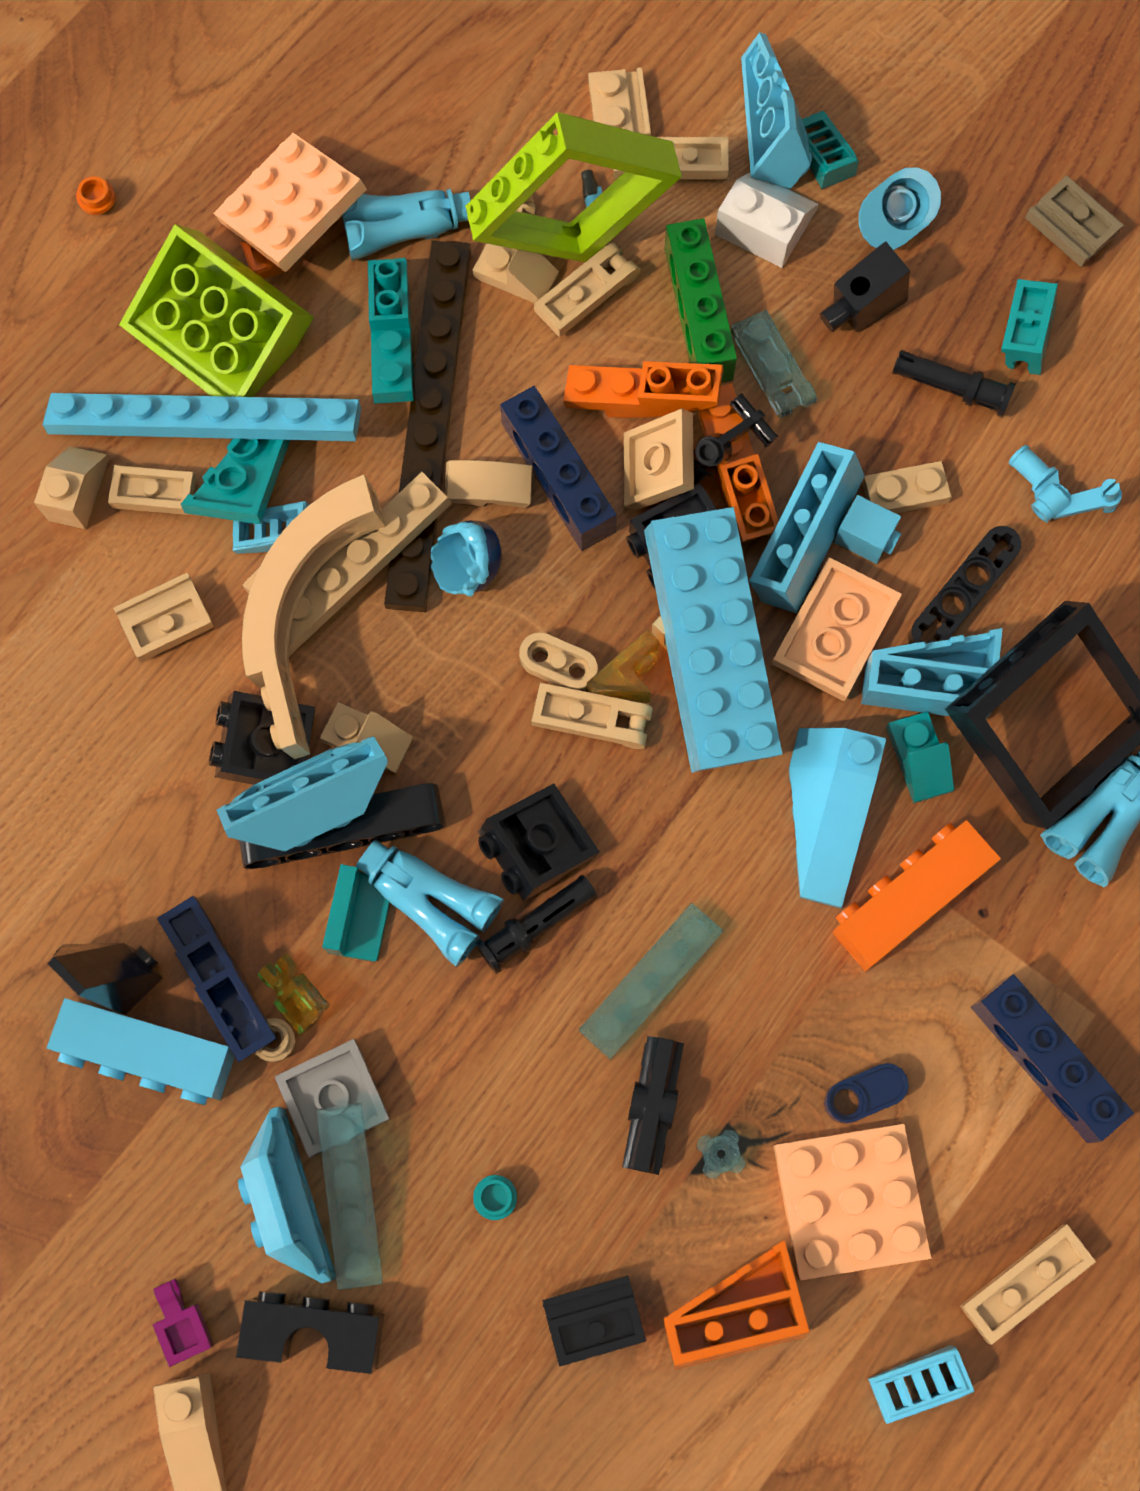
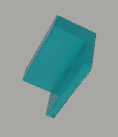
M340 865L322 948L328 954L377 962L390 902L381 895L374 885L372 886L368 882L369 876L361 873L358 867Z

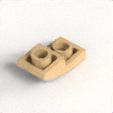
M448 461L446 463L445 495L452 503L480 507L487 503L526 508L531 503L532 466L495 461Z

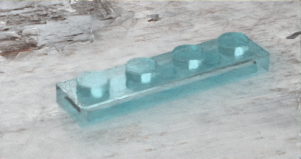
M691 903L578 1029V1032L611 1060L724 931Z
M362 1103L320 1108L317 1110L337 1288L338 1290L382 1284L383 1276Z

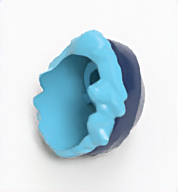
M469 520L447 526L443 529V535L437 539L438 543L431 548V559L433 561L431 568L440 589L454 595L465 594L471 597L474 593L486 589L500 570L503 555L499 538L488 524L481 521Z

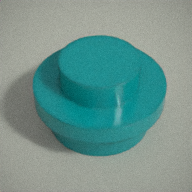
M500 1175L487 1176L477 1184L474 1190V1206L478 1213L486 1219H504L516 1207V1188L506 1177Z

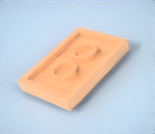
M829 557L773 658L772 665L845 702L902 594Z

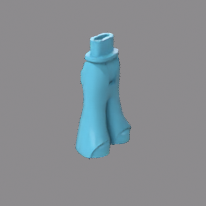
M446 189V195L443 190H429L391 196L363 193L342 215L351 260L354 261L366 257L381 249L404 241L418 238H435L451 229H457L458 222L468 221L465 206L471 201L469 192L452 194L451 189Z
M1140 751L1136 756L1129 755L1125 762L1119 768L1112 771L1084 802L1040 835L1043 842L1052 852L1068 860L1079 853L1098 825L1110 812L1112 814L1111 819L1103 832L1074 864L1081 875L1103 888L1113 878L1122 852L1132 833L1140 823Z
M377 840L370 844L356 864L359 870L369 876L368 882L372 886L374 885L386 900L419 925L434 941L444 957L455 967L461 965L469 956L480 936L447 916L428 900V897H434L483 933L494 921L504 902L503 898L491 892L462 884L439 872L421 859L401 851L395 846L389 849Z

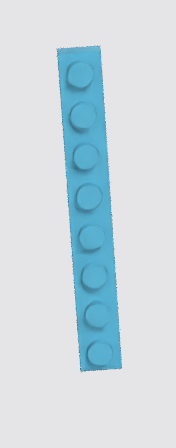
M51 393L42 425L47 434L356 441L362 409L359 399Z

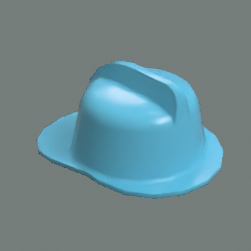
M912 167L904 168L883 181L867 195L861 204L859 228L863 238L875 248L885 241L893 250L907 243L927 227L938 213L941 205V191L937 180L928 171Z

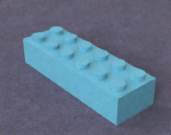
M734 507L651 521L644 530L660 615L665 631V641L691 773L783 755Z

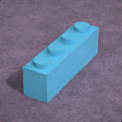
M822 442L817 443L749 580L762 603L798 613L865 477L854 451Z
M66 998L63 1000L46 1048L60 1053L58 1062L82 1069L85 1061L101 1065L99 1074L122 1081L126 1073L142 1077L139 1086L162 1093L165 1092L167 1085L183 1089L180 1098L206 1105L208 1097L221 1100L235 1058L228 1046Z

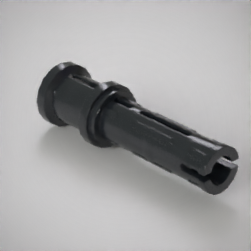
M903 349L899 353L892 374H897L963 397L962 402H965V405L970 407L973 404H977L997 411V416L1002 418L1016 385L1013 382L1006 385L984 377V372L974 371L973 374H969L906 352Z
M580 875L578 879L548 898L519 920L516 918L508 919L504 922L505 927L486 941L478 940L475 945L495 974H498L502 971L501 966L520 952L528 953L532 950L531 947L534 946L532 941L563 921L591 899L598 897L597 893L584 875Z

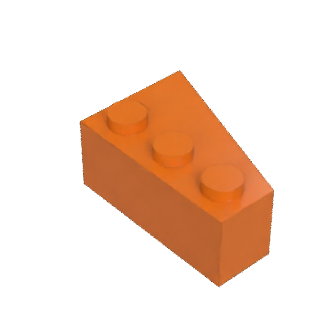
M785 1240L664 1318V1327L675 1370L807 1337L810 1331Z

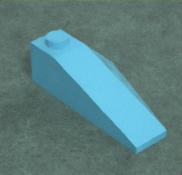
M759 32L741 57L751 178L791 189L799 178L808 172L811 165L812 156L809 152L808 135L767 35Z

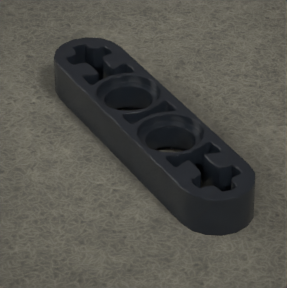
M998 526L991 529L915 620L908 633L909 644L923 642L920 639L922 631H927L936 619L942 624L933 637L935 640L930 639L927 643L950 639L1020 551L1021 539L1014 529L1008 526ZM1001 540L1008 543L1006 550L1001 551L994 562L987 558L996 543H999ZM973 566L982 568L987 574V582L982 585L971 583L967 579L966 570ZM947 596L959 598L963 604V612L957 615L947 613L942 607V599Z

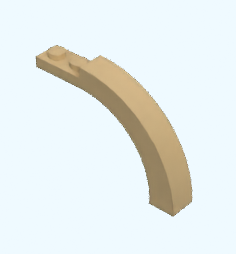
M365 475L347 481L325 493L290 522L266 554L256 573L248 595L242 630V653L245 674L249 680L261 689L263 702L268 711L272 712L274 725L270 726V733L276 748L283 750L293 759L310 755L289 667L288 646L292 620L306 587L319 569L336 552L350 542L386 526L377 492Z

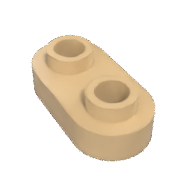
M541 632L527 636L520 645L519 656L521 665L525 671L556 686L580 691L590 689L597 680V661L590 652ZM537 652H544L548 657L544 662H536L533 659V655ZM573 668H581L585 674L581 678H573L570 675V671Z

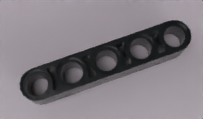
M427 783L373 794L363 815L354 818L344 827L333 828L314 837L311 842L303 846L281 851L239 840L243 868L259 869L369 846L374 840L383 843L431 833L443 829L446 823L438 785Z

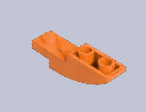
M643 361L642 369L569 365L563 402L566 408L605 410L607 417L619 418L660 417L681 408L689 412L700 411L718 406L723 365Z
M733 383L721 386L718 406L697 411L704 437L714 433L725 434L743 421L729 405L737 397ZM748 432L731 443V456L727 461L716 465L717 472L714 474L726 508L734 507L739 537L742 543L773 534L779 522L759 455L754 454Z

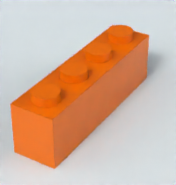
M967 820L957 828L950 822L931 838L936 844L926 854L917 849L900 864L904 870L903 873L893 881L886 875L868 890L872 896L869 901L861 907L856 902H853L836 917L840 925L832 933L865 972L1001 859Z

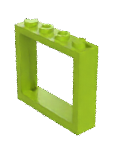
M557 112L465 206L473 241L586 262L682 177L673 141ZM556 128H557L558 135H554V133H553V131H554ZM568 159L624 171L618 179L572 222L516 211Z

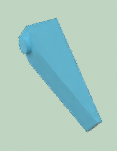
M799 728L789 765V779L792 790V814L795 824L800 898L842 908L876 784L886 738L847 728Z

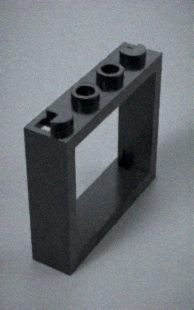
M1064 601L945 708L1023 822L1047 830L1055 822L1064 818L1066 812L1080 799L1089 796L1095 790L1096 784L1109 772L1119 768L1125 762V757L1140 745V680L1090 603ZM1078 634L1131 715L1040 798L985 718Z

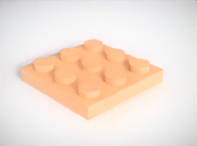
M292 133L214 212V215L229 230L283 271L287 272L367 188L360 178Z
M904 1124L773 1145L799 1281L932 1259Z

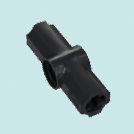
M647 1037L641 1061L642 1067L639 1082L635 1081L628 1120L631 1123L622 1164L623 1168L659 1175L666 1146L667 1130L672 1127L677 1103L678 1090L675 1088L684 1043L660 1037Z

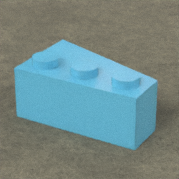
M1003 628L964 637V635L953 636L949 640L925 644L924 641L873 650L865 665L861 704L922 713L928 711L929 714L949 716L945 708L1000 659Z

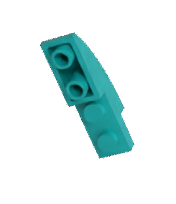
M407 258L368 260L374 404L414 401V359Z

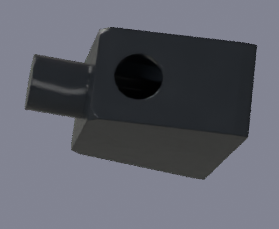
M885 241L835 282L834 303L820 312L823 323L831 332L836 331L847 322L856 332H861L908 301L909 268Z

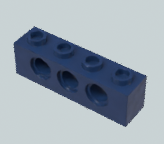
M535 385L501 403L500 411L503 427L527 465L532 466L533 475L581 551L616 533L617 514Z
M1014 974L1003 979L971 1006L972 1010L1086 1143L1102 1142L1134 1114L1131 1108Z

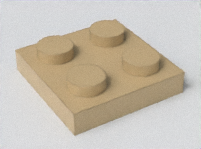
M681 408L624 432V507L636 511L694 489L693 413Z

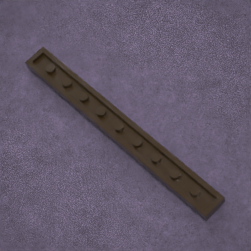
M432 241L413 380L414 401L410 403L399 493L421 472L440 490L442 488L471 256L469 243ZM438 517L390 561L384 601L386 609L426 613L432 564L431 548L435 544Z

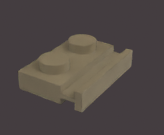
M1067 175L1047 192L1034 207L1032 206L1025 216V219L1081 268L1092 256L1094 257L1115 238L1123 227L1119 220Z

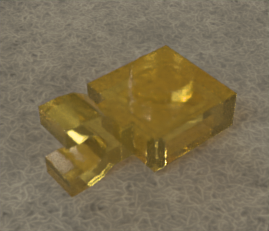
M286 953L279 958L274 966L270 962L264 965L257 976L264 984L276 992L278 997L273 1004L298 1034L302 1035L315 1025L330 1004L304 973L295 977L297 971L296 964L289 954Z

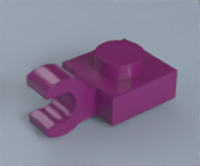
M176 1278L153 1289L164 1319L152 1325L169 1367L214 1346L198 1303L185 1309L182 1292Z

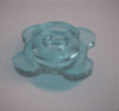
M726 1130L720 1136L711 1138L708 1135H704L699 1138L697 1149L703 1154L705 1164L702 1170L706 1177L715 1179L720 1173L728 1171L740 1173L744 1169L745 1159L740 1156L737 1145L739 1135L735 1131ZM718 1150L725 1152L724 1158L720 1159L717 1157Z

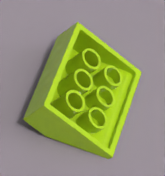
M174 224L119 325L209 395L254 397L295 351L313 321L314 316L199 230Z

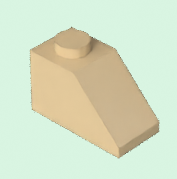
M69 446L46 466L34 504L48 521L81 529L87 528L109 456Z

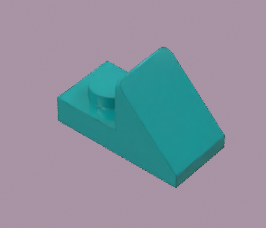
M928 711L888 723L886 729L913 804L953 792L954 784L949 745L947 742L939 743Z

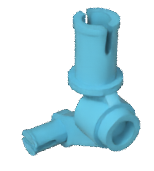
M1028 445L1022 446L1009 460V465L1014 467L1033 485L1031 490L1034 492L1035 502L1031 505V508L1046 523L1051 519L1055 520L1102 508L1104 513H1111L1121 502L1122 491L1119 483L1115 484V479H1107L1102 483L1101 487L1071 495L1064 486L1059 484L1058 469L1055 466L1050 468Z

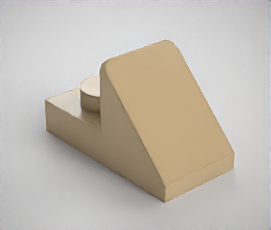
M492 244L485 245L472 270L474 279L533 303L553 288L559 276V271L542 254Z
M338 702L320 740L335 748L349 743H361L362 740L374 736L388 760L385 771L396 775L414 738L374 711H370L369 715Z

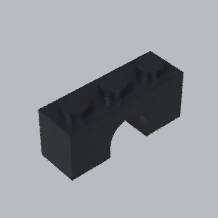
M259 1291L258 1299L251 1298L245 1300L236 1357L282 1363L289 1359L291 1341L296 1332L301 1328L308 1327L318 1330L327 1341L329 1352L326 1369L372 1374L377 1370L384 1314L373 1313V1304L347 1302V1309L330 1308V1299L303 1296L302 1304L285 1302L286 1294L271 1291Z

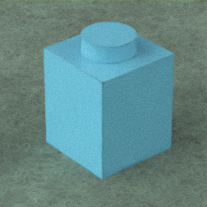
M857 495L839 527L834 543L877 564L883 552L889 555L893 552L902 534L895 530L901 516Z

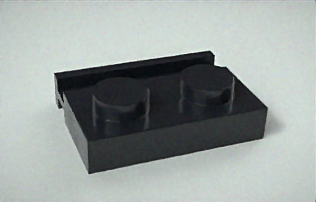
M628 1275L542 1300L559 1367L646 1342Z

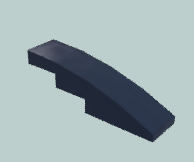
M193 895L159 916L157 920L177 951L175 954L195 985L196 993L239 1063L275 1041L277 1037L197 897Z

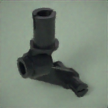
M743 393L734 398V401H731L729 404L743 421L725 434L714 433L702 438L697 444L696 449L693 450L694 486L698 485L706 476H713L717 472L716 465L727 461L731 456V443L748 431L752 430L765 448L779 437L764 420L766 415L761 409L756 411Z

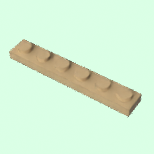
M423 472L381 509L385 527L367 533L347 544L336 552L314 575L297 605L292 620L288 646L289 656L452 504L449 498Z

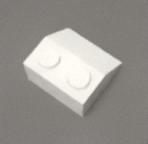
M749 172L735 181L718 209L715 235L783 268L817 211L819 204L785 187L751 178V173Z

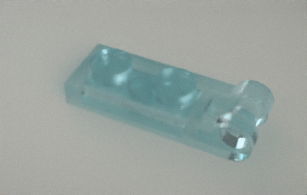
M767 309L732 325L731 334L779 418L792 414V409L800 405L807 407L817 402L813 386L805 379ZM790 385L793 389V391L788 394H785L781 391V389H784Z

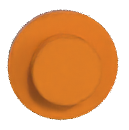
M91 176L80 182L76 199L84 212L91 215H100L112 208L116 195L108 181L97 176Z

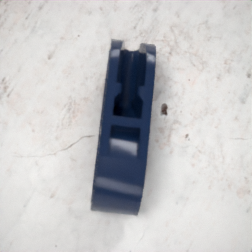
M885 1063L875 1066L830 1087L824 1098L825 1111L831 1119L838 1123L856 1122L903 1100L908 1092L909 1083L907 1076L901 1068L894 1064ZM840 1090H849L857 1097L858 1106L851 1115L839 1113L834 1106V1097Z

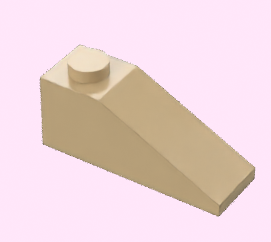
M210 1373L166 1381L154 1386L159 1435L174 1491H227Z

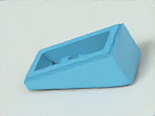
M303 501L266 508L261 524H255V539L249 540V524L254 523L233 520V552L236 554L268 552L282 533V522H286L287 527L310 504ZM266 523H270V536L266 537Z
M951 1345L867 1378L886 1424L951 1402L974 1392L957 1348ZM945 1362L954 1381V1384L948 1387L939 1368V1364ZM925 1369L929 1370L937 1389L936 1392L931 1394L921 1373ZM911 1375L920 1397L912 1401L903 1377ZM894 1381L903 1403L902 1406L895 1408L886 1383Z

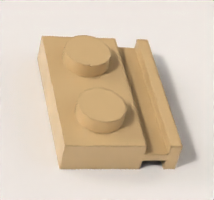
M642 67L636 68L635 72H626L625 69L588 73L593 121L651 136Z
M188 573L178 576L113 608L140 662L146 661L215 627Z

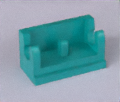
M1023 279L1017 280L1001 352L1005 353V364L1009 369L1015 367L1016 361H1024L1028 363L1027 369L1030 374L1041 375L1056 310L1058 284Z

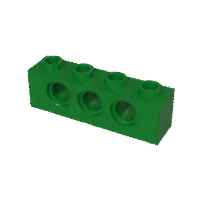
M705 218L666 225L664 250L689 362L694 364L723 365L722 382L731 381L734 379L737 357Z

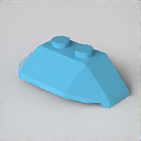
M374 736L362 740L361 743H349L335 747L254 784L236 796L230 804L228 803L218 808L217 813L229 838L287 851L293 847L306 845L314 837L333 828L344 827L354 818L363 815L388 760Z
M279 1106L269 1110L240 1167L243 1178L238 1179L241 1197L245 1205L251 1203L256 1221L251 1222L254 1241L258 1248L264 1247L266 1255L321 1283L335 1280L337 1276L287 1111Z

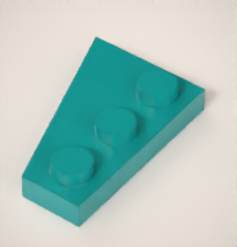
M232 439L227 446L228 453L216 468L210 467L202 477L204 483L194 495L188 494L181 503L184 513L261 524L290 440Z

